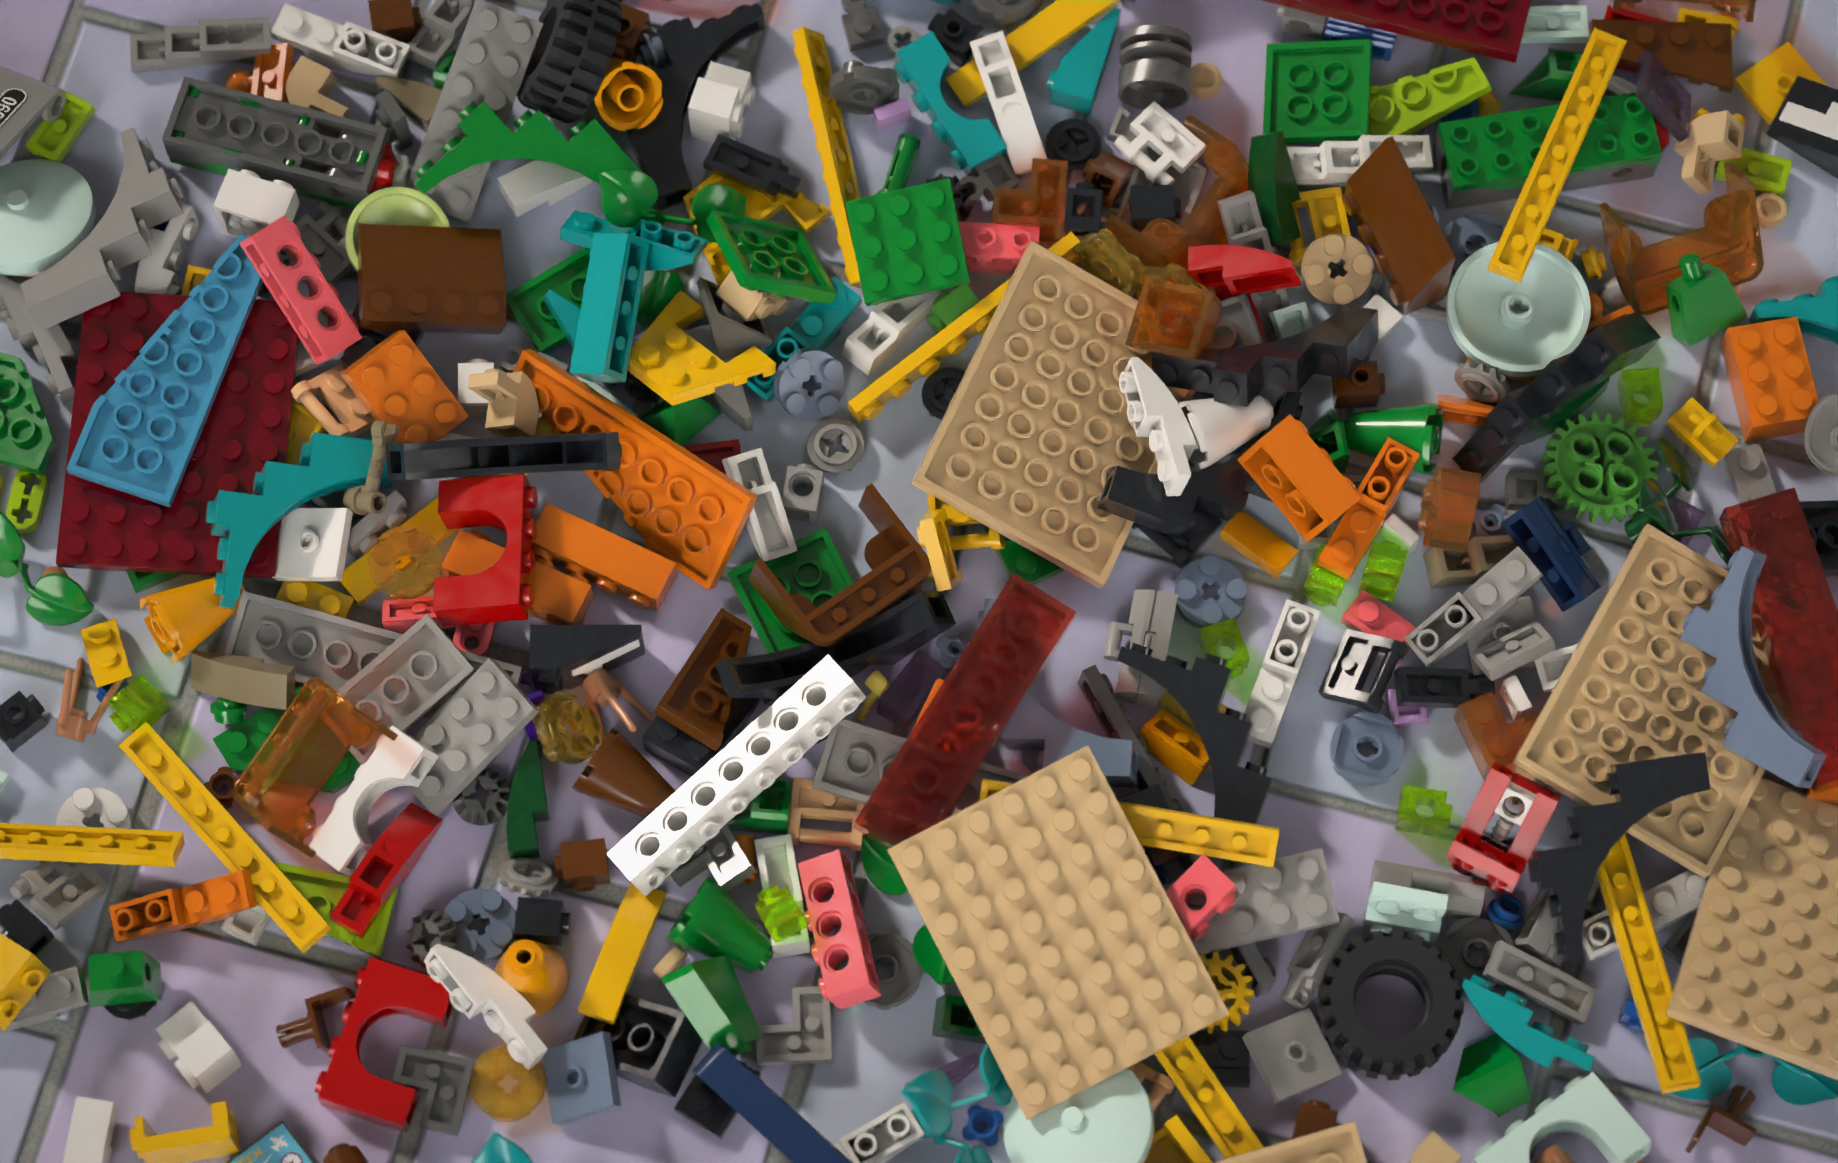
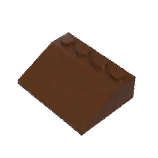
M1393 136L1388 137L1348 179L1342 201L1347 213L1350 216L1354 215L1359 224L1357 230L1361 241L1365 246L1370 245L1375 255L1373 256V263L1380 276L1385 275L1390 284L1388 291L1393 303L1396 306L1400 305L1404 314L1407 315L1444 299L1455 256Z
M358 224L359 330H405L408 332L500 335L506 327V282L501 229Z

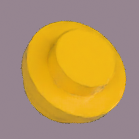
M1593 245L1587 246L1588 250L1580 252L1587 278L1597 277L1599 280L1603 278L1601 271L1608 268L1602 250L1594 251Z

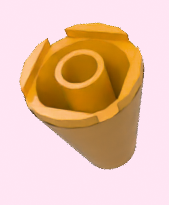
M611 57L610 65L594 98L597 113L607 125L618 131L646 127L656 118L662 108L663 86L661 80L645 64Z
M214 577L149 594L140 599V610L147 607L150 616L144 618V622L153 640L163 654L171 652L173 657L170 661L176 663L184 659L237 612L242 592L245 591L243 585H241L239 600L234 609L219 607L220 595H214Z
M519 940L513 943L500 957L494 970L536 1011L534 1016L550 1011L563 998L567 990L569 978L563 958L555 949L540 942Z

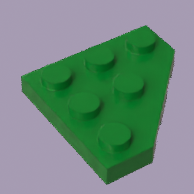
M0 352V464L43 476L58 445L26 364L19 357Z
M303 684L295 689V702L287 710L265 707L213 738L215 745L233 773L265 777L270 781L294 786L312 787L331 794L351 784L355 779L357 769L360 767L354 755L315 710L321 705V702L308 684Z

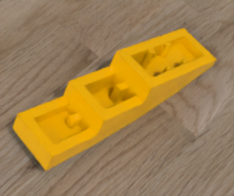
M630 883L578 1007L580 1014L613 1025L615 1024L625 994H628L639 962L642 963L667 896L666 892L653 889L647 896H644Z

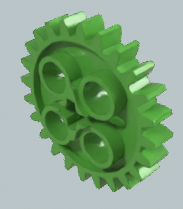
M1592 412L1588 421L1582 414H1578L1574 423L1567 419L1562 429L1556 428L1552 438L1548 440L1545 449L1548 451H1545L1541 461L1547 463L1542 470V475L1552 476L1545 486L1546 488H1557L1553 500L1564 498L1566 500L1563 507L1564 511L1574 506L1577 508L1576 518L1579 519L1585 512L1589 514L1590 523H1594L1597 516H1601L1605 525L1609 524L1613 515L1619 523L1624 520L1627 514L1631 517L1636 515L1641 489L1645 480L1653 478L1657 482L1659 479V475L1654 473L1659 462L1649 460L1655 449L1643 447L1648 439L1647 436L1639 438L1634 436L1637 426L1626 430L1624 428V418H1621L1617 424L1612 423L1610 413H1607L1603 421H1599L1596 412ZM1609 448L1618 450L1621 455L1614 454ZM1575 449L1582 450L1586 456L1578 454ZM1614 480L1621 481L1626 488L1618 486ZM1579 481L1588 483L1591 489L1585 488Z

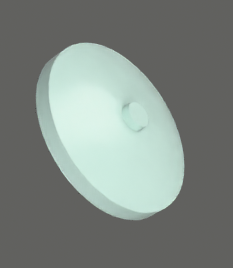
M45 159L22 160L0 167V274L21 275L49 268L67 256L90 234L96 218V204L88 182L74 168L57 161Z
M1498 242L1487 245L1469 256L1458 268L1451 281L1446 300V316L1450 332L1460 349L1478 365L1484 363L1486 367L1495 368L1498 374L1510 377L1539 375L1552 360L1574 352L1582 343L1591 315L1588 288L1579 271L1566 257L1540 243L1537 244L1521 283L1487 270Z
M1128 1068L1029 1120L1024 1116L1013 1094L1004 1117V1143L1011 1163H1144L1154 1136L1153 1108L1146 1090Z

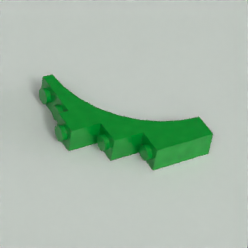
M472 101L458 114L461 121L456 126L465 134V137L460 140L457 135L454 136L440 149L445 155L435 164L429 159L417 169L414 174L418 179L413 184L424 194L446 177L470 166L498 159L528 158L553 162L577 171L599 185L598 173L601 171L618 168L642 171L595 118H592L589 122L584 118L578 121L568 131L572 137L566 140L540 110L533 114L529 109L513 122L517 129L511 132L484 101L479 105Z

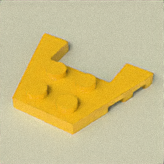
M715 173L683 196V203L690 219L695 218L691 208L694 197L699 190L711 184H724L744 194L747 199L744 217L768 221L779 211L784 210L806 235L831 217V211L828 207L821 203L818 205L807 199L802 192L799 193L797 199L782 195L779 192L774 197ZM694 225L693 228L697 235V225ZM707 242L703 252L716 284L721 286L730 273L731 268L718 243Z
M682 290L673 297L631 348L628 372L672 406L715 393V387L728 383L739 386L747 383L748 377L762 373L765 378L776 373V362L755 346L725 363L683 331V329L703 317V306Z

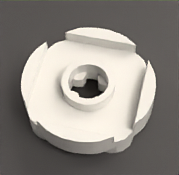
M84 787L76 790L73 796L69 797L61 806L56 819L57 826L87 827L85 823L88 819L92 820L94 817H100L99 822L104 825L103 828L132 829L130 814L122 799L115 793L102 788L89 789Z

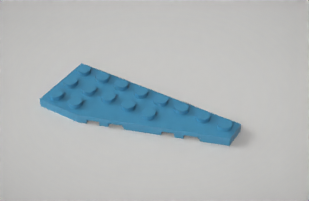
M240 234L212 266L213 270L202 283L196 285L188 294L189 298L178 310L175 309L140 349V354L126 370L123 369L115 378L113 386L104 396L101 395L96 400L67 466L68 474L171 508L263 282L239 244L248 236Z

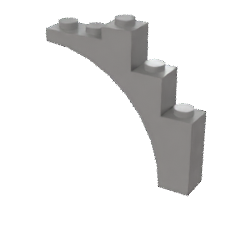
M134 127L121 132L124 149L123 172L117 192L105 215L91 233L67 256L46 271L20 284L27 308L41 330L121 296L116 282L121 280L118 269L152 255L148 240L153 238L150 228L183 214L179 199L183 198L184 195L176 178L169 180L162 167L158 168L154 160L150 161L151 158L155 157L153 149L147 138L140 140Z

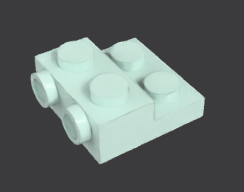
M1374 881L1366 900L1362 929L1370 930V932L1381 930L1383 935H1390L1392 930L1403 931V936L1412 939L1414 934L1423 937V945L1429 944V941L1436 942L1440 933L1442 917L1447 908L1448 895Z

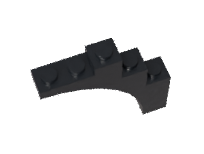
M759 3L750 6L741 5L735 8L731 14L718 19L709 18L696 28L693 27L690 18L687 17L682 20H670L660 29H657V36H659L663 44L668 64L666 68L657 67L652 69L661 80L663 86L662 108L656 118L646 127L626 130L627 141L642 172L651 177L657 186L658 198L656 202L660 211L682 203L683 196L692 190V183L683 161L682 136L688 106L698 77L703 78L706 75L711 61L716 63L741 41L765 29L764 13Z
M1344 305L1333 316L1310 329L1271 342L1243 347L1183 349L1156 346L1151 352L1152 370L1168 387L1211 393L1216 402L1248 407L1263 388L1298 393L1313 374L1348 379L1379 342L1378 310Z
M1639 311L1595 328L1574 352L1552 360L1530 384L1507 393L1487 415L1488 420L1452 459L1474 485L1482 483L1511 453L1544 424L1608 377L1640 361L1658 342L1661 336Z
M1284 391L1277 398L1273 408L1274 417L1271 419L1270 427L1261 432L1244 452L1229 461L1200 472L1191 473L1192 475L1181 496H1167L1164 484L1159 480L1158 474L1142 473L1117 466L1107 475L1098 509L1179 538L1188 529H1193L1199 510L1228 521L1237 512L1241 513L1248 499V493L1271 501L1237 459L1288 415L1291 414L1295 420H1300L1303 411V405L1299 404L1302 391L1298 393Z
M618 432L564 433L386 444L388 481L621 469L622 447L619 442Z
M920 591L900 604L867 620L830 646H818L810 642L769 654L725 658L716 664V668L721 678V685L729 698H761L764 705H772L827 655L852 678L870 665H894L954 626L956 622L943 591Z
M1133 642L1130 649L1121 646L1117 660L1143 672L1165 688L1184 708L1201 735L1212 768L1215 788L1214 817L1258 824L1273 778L1266 776L1267 768L1250 762L1246 763L1245 768L1239 767L1253 724L1246 722L1248 714L1227 707L1225 714L1219 712L1233 673L1232 669L1226 667L1228 660L1207 653L1205 660L1196 657L1192 670L1186 669L1188 662L1167 655L1165 661L1151 657L1153 649Z
M1705 752L1610 765L1611 773H1606V783L1609 795H1615L1616 802L1571 808L1572 816L1567 817V827L1570 839L1576 838L1577 845L1532 852L1533 860H1528V872L1531 883L1537 882L1538 889L1553 888L1554 895H1548V904L1551 918L1557 917L1559 932L1553 935L1556 954H1563V961L1583 960L1582 926L1586 900L1598 869L1616 842L1632 825L1654 809L1679 797L1711 789Z

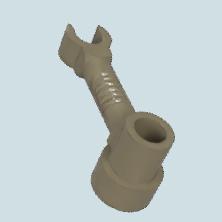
M375 420L372 424L371 435L374 447L365 485H351L346 490L343 498L344 507L350 509L353 514H380L386 508V496L379 492L386 460V444H392L398 436L399 429L396 424L387 423L386 425V421Z

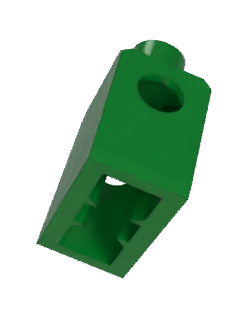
M1688 254L1678 260L1682 276L1668 282L1665 287L1673 338L1691 346L1748 317L1723 270L1711 264L1702 265L1698 254Z
M135 950L88 956L90 1007L162 1000L160 962L144 951Z

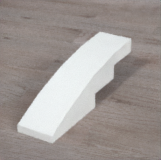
M1361 135L1358 141H1323L1320 147H1287L1297 185L1347 182L1380 144L1393 136L1412 174L1432 170L1433 161L1429 135Z

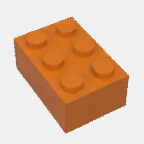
M1791 317L1727 328L1720 346L1744 441L1749 442L1804 433L1808 418L1819 399L1798 318Z
M396 330L340 373L374 420L386 421V425L387 423L398 425V436L393 443L438 441L469 417L405 330Z
M1291 414L1237 459L1307 543L1361 499L1354 483L1348 477L1342 476L1333 465V460L1329 453L1315 444L1310 438L1306 426L1299 420H1295Z

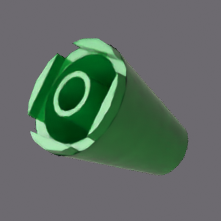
M1429 403L1352 413L1350 420H1344L1343 422L1348 448L1376 458L1389 437L1420 453L1413 471L1424 475H1434L1437 464L1431 463L1432 455L1440 454L1443 431V414L1436 413L1442 406Z
M708 876L697 890V895L687 904L673 925L667 939L672 943L710 958L727 954L732 966L743 971L752 973L755 968L762 971L774 954L769 950L772 944L771 941L718 883Z

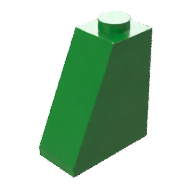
M727 954L690 963L662 977L665 987L709 1050L719 1042L738 1057L752 1050L750 1043L762 1038Z

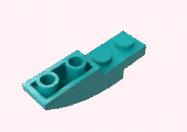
M576 210L562 225L560 231V240L589 249L592 248L594 233H629L650 243L645 271L673 269L692 264L707 246V239L695 236L687 231H678L663 226L655 221L641 219L634 229L630 227H617L608 220L595 217L588 212Z
M834 276L831 283L837 295L832 304L811 303L790 328L786 326L763 353L776 362L777 371L783 361L787 362L790 357L794 356L792 353L798 349L812 347L825 351L841 333L840 327L863 302L862 298ZM762 373L748 377L745 385L765 402L768 403L775 398L773 388L775 374L765 378Z
M1475 974L1472 975L1470 980L1462 976L1460 977L1463 993L1469 1003L1486 1024L1509 1045L1548 1069L1556 1055L1590 1071L1595 1057L1587 1053L1589 1045L1570 1036L1566 1042L1553 1037L1555 1029L1534 1020L1532 1026L1528 1025L1534 1011L1525 1007L1527 999L1508 990L1505 996L1491 991L1493 983Z

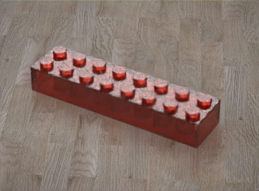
M1794 487L1723 509L1719 521L1731 556L1736 551H1739L1741 546L1754 548L1767 555L1756 584L1752 617L1789 724L1804 740L1827 754L1811 787L1813 794L1838 787V610Z
M1013 573L854 821V829L889 849L949 818L1073 623L1076 611Z

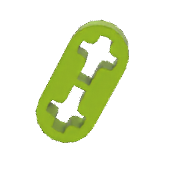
M19 470L14 477L6 517L14 524L21 535L33 533L41 524L50 484L45 473L41 476ZM32 476H36L40 485H33L31 494L28 495V488L24 481H31ZM25 504H28L27 510L32 518H25L24 523L20 524L16 515H22Z

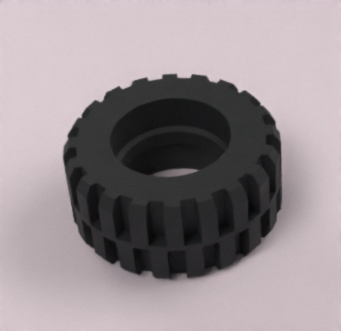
M548 0L544 11H542L539 17V22L544 25L517 94V99L524 107L534 111L540 110L544 115L564 123L576 122L581 118L582 114H585L590 102L595 98L599 86L602 84L617 44V37L621 29L620 22L623 15L621 12L622 6L617 0Z
M1379 930L1370 932L1366 939H1362L1359 936L1350 941L1345 950L1341 949L1334 956L1319 988L1316 1013L1317 1020H1320L1322 1024L1320 1030L1324 1039L1329 1040L1332 1044L1330 1048L1336 1058L1342 1055L1348 1061L1346 1064L1348 1068L1356 1072L1359 1067L1367 1071L1366 1077L1377 1079L1378 1075H1387V1080H1399L1401 1075L1407 1074L1409 1077L1420 1074L1423 1068H1431L1439 1061L1442 1054L1446 1053L1461 1024L1460 1019L1464 1012V1001L1461 1000L1463 987L1460 979L1455 980L1454 973L1456 968L1451 960L1444 962L1440 957L1443 951L1435 944L1428 948L1422 944L1424 938L1414 934L1412 939L1403 937V931L1392 930L1390 935H1383L1382 931ZM1380 974L1399 976L1410 982L1419 991L1425 1005L1424 1017L1418 1028L1412 1033L1403 1036H1386L1370 1029L1360 1019L1355 1008V995L1362 982L1369 977Z

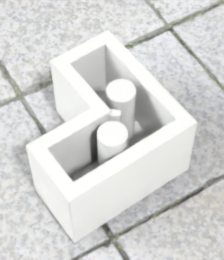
M710 62L705 78L698 77L688 106L692 138L714 143L718 134L733 140L735 137H741L745 125V117H742L745 106H752L756 93V87L752 86L751 72Z
M228 169L213 207L223 234L237 238L240 234L249 237L284 215L289 221L293 222L300 202L296 189L287 182L281 180L270 182L261 179L256 173L242 169L238 172Z
M192 1001L155 1029L162 1038L156 1044L170 1061L175 1057L179 1059L174 1065L193 1089L200 1085L207 1094L242 1066L230 1045Z

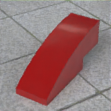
M1236 245L1188 247V272L1198 290L1227 285L1231 295L1237 296L1243 293L1251 294L1302 286V279L1293 261L1275 253Z

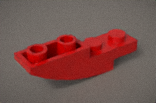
M411 802L391 822L348 880L349 887L329 916L330 920L363 939L399 882H405L443 824V819Z

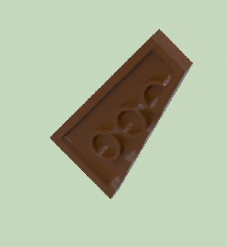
M1591 19L1589 25L1590 36L1594 28L1627 40L1618 62L1619 65L1631 68L1640 66L1653 70L1654 74L1667 77V74L1686 78L1688 79L1687 82L1701 86L1702 83L1719 87V91L1731 93L1733 88L1731 24Z
M721 608L657 705L654 714L717 752L722 743L723 731L730 713L732 698L728 697L721 685V678L716 664L725 658L745 656L752 626Z

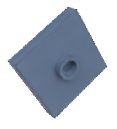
M602 1031L549 1048L542 1058L552 1124H566L621 1106L609 1032Z

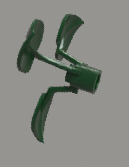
M1664 437L1657 439L1660 459L1674 478L1673 486L1664 493L1653 478L1645 480L1637 511L1642 512V514L1624 523L1627 536L1634 545L1647 523L1673 539L1706 534L1711 538L1715 550L1728 566L1732 555L1739 550L1731 536L1719 524L1714 525L1713 528L1707 526L1678 531L1677 518L1668 505V500L1682 486L1687 492L1692 491L1694 488V478L1687 461L1680 452Z

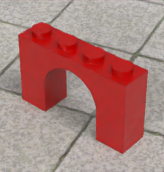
M524 473L439 481L438 514L447 530L489 526L501 529L507 533V544L504 553L489 569L471 575L434 578L433 612L443 627L528 620L529 606L534 604V590L530 583V573L535 572V557L533 551H531V540H536L537 535L536 523L532 518V508H537L538 496L535 486L530 485Z
M370 957L367 967L361 966L355 980V987L358 988L354 1001H348L344 1008L341 1020L345 1023L340 1037L335 1036L332 1040L328 1057L332 1058L327 1072L322 1071L315 1086V1092L319 1093L317 1098L322 1106L407 1133L420 1097L416 1090L378 1078L363 1067L360 1059V1047L363 1037L374 1023L391 1015H406L446 1028L454 1006L450 1001L447 990L441 983L434 981L431 976Z

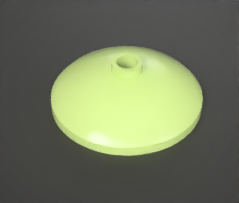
M389 187L371 193L355 207L347 223L345 245L348 257L358 272V224L450 227V224L440 206L427 195L406 187Z

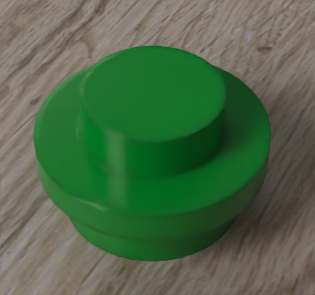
M218 697L217 701L210 704V712L214 714V720L218 723H239L244 720L247 704Z

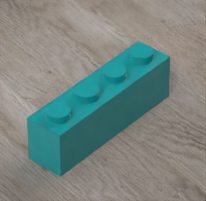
M594 233L569 373L590 382H626L650 243L629 233Z

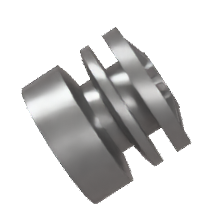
M1166 25L1138 26L1123 33L1120 37L1121 52L1119 57V63L1122 66L1119 70L1118 97L1120 100L1131 107L1143 110L1153 101L1164 110L1185 105L1191 98L1192 72L1189 70L1192 64L1193 39L1191 36L1179 28Z

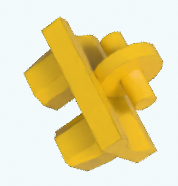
M1693 397L1667 419L1665 423L1712 468L1739 442L1736 437L1717 421L1719 417L1716 414H1710Z

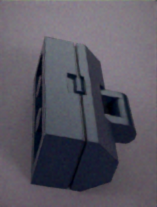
M1542 495L1501 522L1516 546L1522 549L1544 575L1540 580L1562 612L1580 603L1604 585L1583 555L1591 549L1589 544L1571 519L1561 524Z

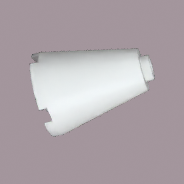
M1258 394L1248 407L1216 402L1214 398L1178 402L1191 427L1197 444L1189 458L1195 465L1190 470L1193 472L1205 470L1270 427L1271 419L1274 417L1270 401L1267 398L1263 399Z

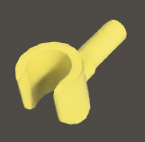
M875 670L864 683L872 692L867 696L855 717L861 722L864 721L877 699L884 696L890 687L887 678L878 670Z

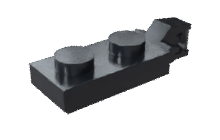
M718 134L703 162L704 169L766 195L769 194L776 197L779 192L782 195L797 199L802 189L801 178L789 174V167L782 164L781 159L721 134Z
M1400 667L1394 671L1397 706L1467 708L1474 707L1476 701L1489 700L1492 695L1496 694L1494 680H1474L1473 673H1468V669Z

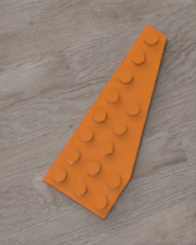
M530 348L522 350L513 372L523 371L530 378L537 394L538 413H541L553 428L551 432L553 434L618 432L619 442L622 447L621 469L583 471L606 499L611 498L623 512L624 516L622 518L630 528L635 527L646 540L644 544L650 551L676 562L678 571L707 590L716 588L758 495Z

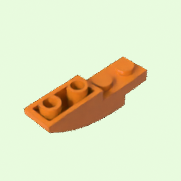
M1389 437L1387 438L1357 489L1361 499L1345 512L1318 558L1317 564L1348 581L1350 580L1394 507L1420 457V453Z
M240 870L186 887L170 888L109 906L115 942L122 943L233 917L234 913L255 908L257 904L250 870Z

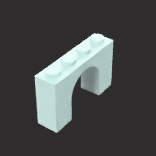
M1592 1072L1584 1079L1582 1076L1573 1079L1564 1088L1565 1093L1555 1100L1548 1098L1535 1109V1114L1525 1122L1522 1119L1514 1122L1505 1131L1506 1136L1494 1144L1493 1141H1489L1475 1153L1474 1163H1530L1529 1158L1534 1147L1545 1137L1560 1132L1575 1133L1587 1138L1610 1163H1637L1650 1153L1652 1140L1596 1074Z

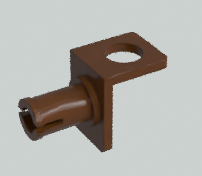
M343 986L305 999L308 1011L307 1017L276 1026L277 1034H282V1036L278 1037L281 1046L288 1048V1046L314 1038L317 1048L326 1053L329 1052L331 1042L322 1009L355 999V992Z
M1736 1085L1733 1087L1723 1110L1711 1104L1701 1118L1685 1151L1690 1154L1706 1126L1738 1144L1746 1146L1756 1132L1754 1127L1743 1122L1751 1104L1756 1099L1755 1094L1749 1090L1742 1101H1740L1746 1087Z

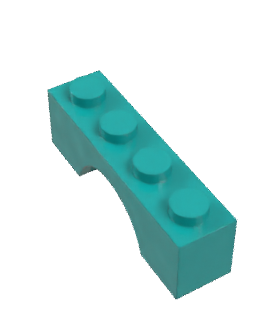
M931 31L897 51L893 69L897 72L900 82L902 84L908 83L914 92L912 99L917 109L921 113L926 111L933 123L930 126L935 137L940 142L945 141L950 148L949 157L958 171L964 170L967 176H971L970 172L974 167L1002 154L1004 157L1007 146L988 118L969 119L962 117L952 111L945 103L941 94L940 82L948 72L951 60Z

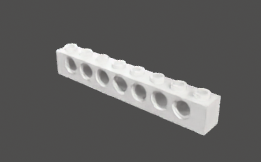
M827 655L606 854L644 896H647L653 889L658 888L675 869L687 862L692 854L705 842L715 837L720 829L736 814L744 811L747 805L764 789L769 788L792 764L797 763L803 754L816 742L826 737L831 729L846 715L854 712L866 696L841 667Z

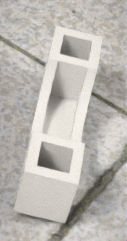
M392 725L387 732L380 736L376 743V749L367 762L357 769L355 779L347 791L337 798L333 811L325 823L315 830L312 841L307 849L337 871L351 877L373 846L368 831V819L375 802L381 795L398 786L419 787L439 756Z

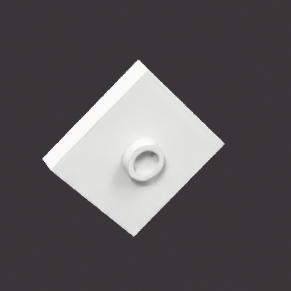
M297 508L282 518L279 532L275 577L272 578L277 581H342L353 512L348 508Z

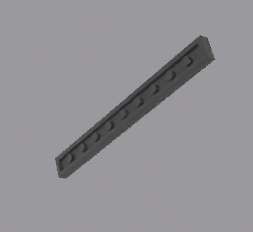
M1096 665L1082 670L1078 685L1108 738L1131 740L1139 751L1137 789L1159 783L1169 809L1184 812L1180 802L1176 798L1172 799L1165 788L1167 783L1163 772L1159 767H1153L1147 756L1149 751L1144 739L1140 735L1136 736L1129 725L1131 724V719L1128 711L1122 704L1118 705L1113 697V687L1107 675L1104 673L1100 674ZM1185 853L1178 856L1177 859L1186 872L1202 855ZM1257 942L1228 948L1238 965L1242 963L1245 965L1244 976H1252L1251 989L1254 991L1256 998L1269 992L1276 982L1274 978L1276 973L1271 961L1267 957L1263 958L1256 947Z

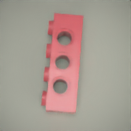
M285 215L239 243L316 365L331 359L362 339L356 319L345 311L339 301L340 296L333 284L326 281L320 271L321 267L318 259L306 249L301 241V233L298 227L292 221H289ZM280 250L288 255L290 260L289 266L281 262L279 258ZM299 281L304 282L308 286V297L300 292L298 287ZM319 311L327 316V327H324L319 322Z
M959 221L969 272L1013 275L1027 245L1031 241L1039 244L1040 227Z
M838 849L798 863L802 898L806 899L808 908L807 911H804V919L808 930L811 933L813 932L815 944L811 945V951L816 964L821 967L823 978L819 979V987L824 999L830 1000L841 1010L882 996L851 861ZM834 891L832 898L823 903L824 897ZM842 925L836 935L830 936L831 931L836 926ZM849 958L847 966L838 970L839 964Z
M1203 854L1166 891V894L1190 940L1192 939L1195 942L1210 928V925L1207 923L1218 912L1221 915L1225 914L1235 904L1237 898L1234 895L1238 892V889ZM1201 893L1206 895L1207 903L1202 909L1195 911L1188 908V900L1193 894Z

